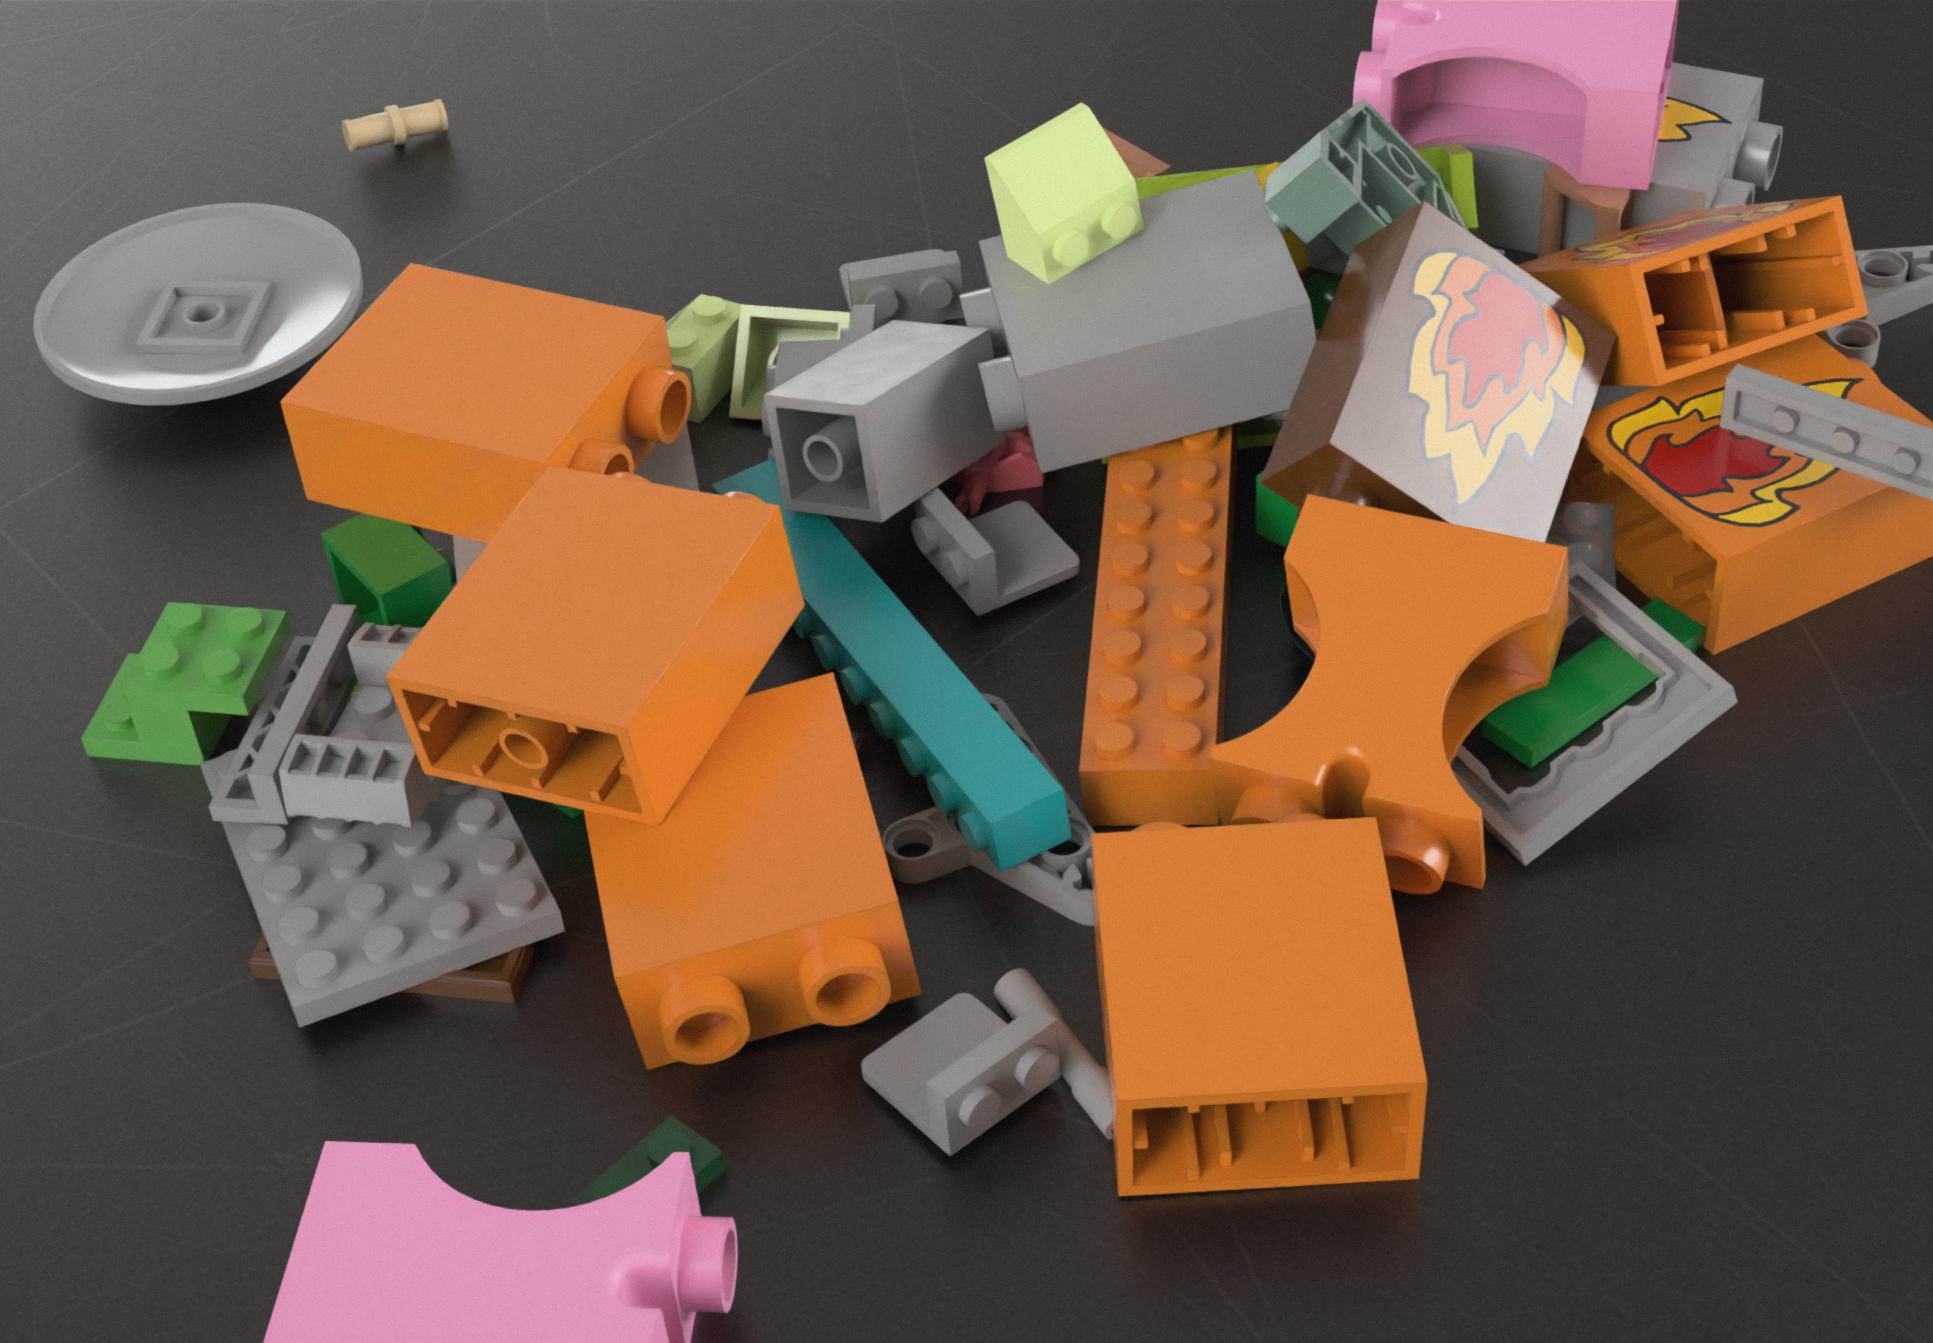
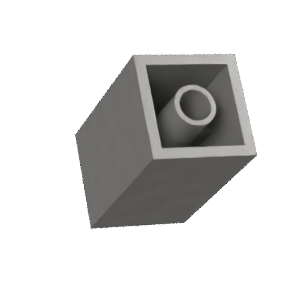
M892 320L764 394L784 510L882 523L1005 442V432L995 433L978 363L994 359L990 328Z

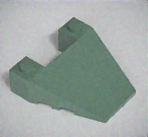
M1365 98L1361 99L1329 126L1324 128L1267 176L1265 208L1271 220L1284 232L1292 230L1306 244L1320 232H1323L1349 258L1356 245L1424 200L1457 222L1441 176Z

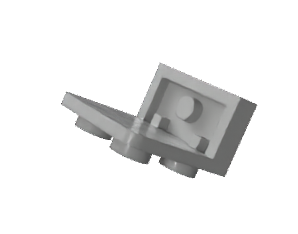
M930 249L846 263L839 268L840 280L849 311L852 313V305L875 304L878 328L892 320L940 324L946 320L964 317L959 295L963 294L961 264L956 250L944 252L940 249Z
M938 487L915 500L916 519L912 521L911 529L918 548L977 616L1076 576L1080 572L1079 557L1027 502L1015 501L967 520Z
M959 993L866 1056L861 1063L862 1076L872 1088L944 1152L952 1156L1060 1078L1057 1019L1040 1005L1036 1004L1007 1024L973 995Z

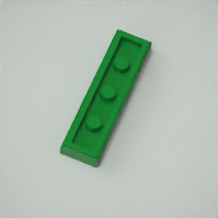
M1656 598L1640 609L1692 653L1704 645L1706 627L1660 599ZM1604 634L1552 671L1548 686L1514 697L1483 718L1482 736L1532 768L1658 677L1608 635Z

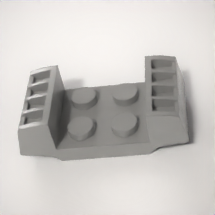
M365 622L357 630L347 646L358 681V687L329 737L295 734L281 762L279 776L287 816H314L321 820H325V818L345 819L346 822H353L354 820L374 822L375 825H381V823L400 824L402 827L412 828L428 803L439 800L449 779L424 774L386 679V675L423 627L386 626Z

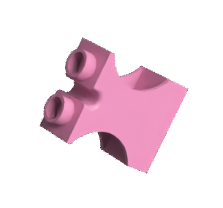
M1378 0L1373 24L1372 52L1362 51L1360 53L1354 81L1353 106L1365 98L1413 148L1454 143L1505 146L1533 153L1557 164L1572 175L1579 184L1648 191L1671 76L1679 0Z
M325 1141L263 1343H690L696 1312L728 1313L732 1306L738 1261L736 1225L732 1217L701 1215L689 1152H673L661 1165L644 1178L608 1197L570 1208L526 1211L489 1205L456 1191L430 1169L415 1144Z

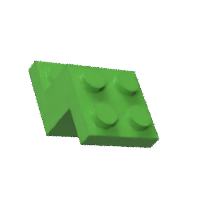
M168 602L140 654L128 653L82 735L81 740L87 756L200 765V763L208 761L232 714L249 716L292 631L287 611Z

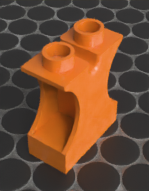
M1308 494L1285 552L1284 564L1294 631L1305 640L1316 658L1302 688L1281 712L1248 734L1211 747L1208 762L1221 825L1271 823L1283 816L1297 813L1315 814L1328 820L1376 817L1390 888L1410 894H1431L1438 891L1442 886L1443 880L1482 889L1486 879L1482 809L1460 786L1451 770V765L1464 739L1487 714L1514 697L1548 686L1568 624V547Z

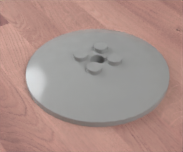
M223 203L186 208L161 214L122 228L89 246L70 260L53 277L43 291L36 306L33 331L39 352L45 364L54 375L78 391L113 402L135 405H178L202 402L241 393L278 379L301 367L330 346L343 333L359 308L363 295V273L358 254L350 240L339 229L315 215L288 207L259 203Z

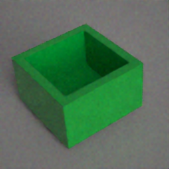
M362 513L321 533L340 605H357L362 625L365 622L375 623V625L424 627L453 590L452 584L457 582L456 568L449 555L441 548L434 550L426 542L418 526Z

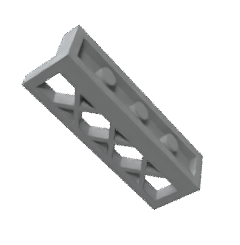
M1737 364L1727 375L1720 427L1933 501L1932 428L1741 364Z
M332 604L316 637L295 636L208 806L213 821L289 824L292 817L286 814L279 768L295 734L329 737L340 718L357 682L347 646L357 630L362 626L357 605ZM252 788L255 799H237L240 793Z

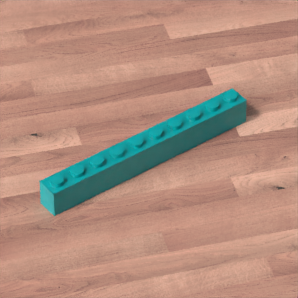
M775 457L711 485L713 494L723 495L728 492H744L761 499L765 503L779 505L805 604L794 620L792 627L800 638L806 636L811 638L815 652L827 671L837 670L840 674L842 685L852 703L856 706L863 703L868 708L870 719L878 735L884 741L890 738L894 740L897 744L901 760L908 772L913 777L920 774L927 781L931 797L940 812L944 815L950 812L954 814L958 819V824L966 843L974 853L977 854L984 851L1002 873L1072 838L1063 788L829 518L822 514L784 510Z

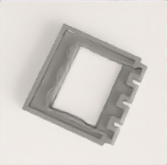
M1581 560L1568 567L1567 627L1585 615L1659 679L1655 682V693L1637 706H1623L1602 722L1604 730L1599 736L1586 746H1571L1550 762L1551 771L1547 776L1532 787L1519 786L1509 795L1490 778L1488 769L1464 746H1460L1451 765L1453 774L1467 795L1482 809L1483 826L1525 866L1738 702L1734 688L1729 682Z

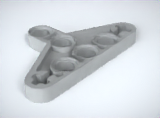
M1933 245L1854 251L1868 315L1814 334L1846 358L1859 359L1872 368L1877 362L1881 340L1878 325L1933 303ZM1873 274H1883L1886 276H1876ZM1907 274L1909 275V281H1906ZM1841 344H1855L1862 347H1848Z
M980 693L1063 788L1072 838L1067 841L1077 843L1081 848L1077 852L1065 856L1055 855L1046 850L1001 873L984 851L976 854L970 849L962 833L958 830V819L954 814L950 812L944 815L936 806L900 819L891 824L884 832L882 845L891 876L903 883L917 884L972 865L1065 917L1082 925L1094 926L1091 834H1095V832L1007 704L997 696ZM911 843H922L931 848L926 854L914 858L904 857L897 853L899 848ZM1086 874L1087 882L1092 888V890H1082L1081 877H1083Z

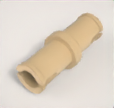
M437 99L433 102L400 109L395 104L386 106L382 113L353 120H342V129L347 147L352 152L360 148L388 142L398 146L405 144L406 138L439 130H448V119L441 99Z

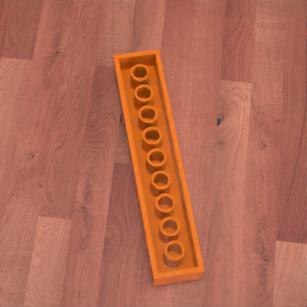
M1239 422L1109 456L1079 765L1084 814L1090 826H1137L1152 822H1173L1181 825H1219L1220 817L1208 755L1212 746L1223 743Z

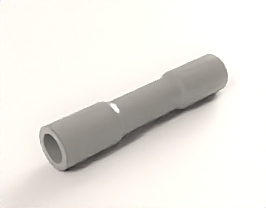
M1017 968L1009 971L997 982L994 988L995 998L1013 1020L1036 1004L1040 1005L1057 1019L1060 1074L1071 1087L1074 1098L1108 1140L1112 1139L1113 1120L1108 1069L1100 1066L1064 1022L1058 1007L1028 970Z

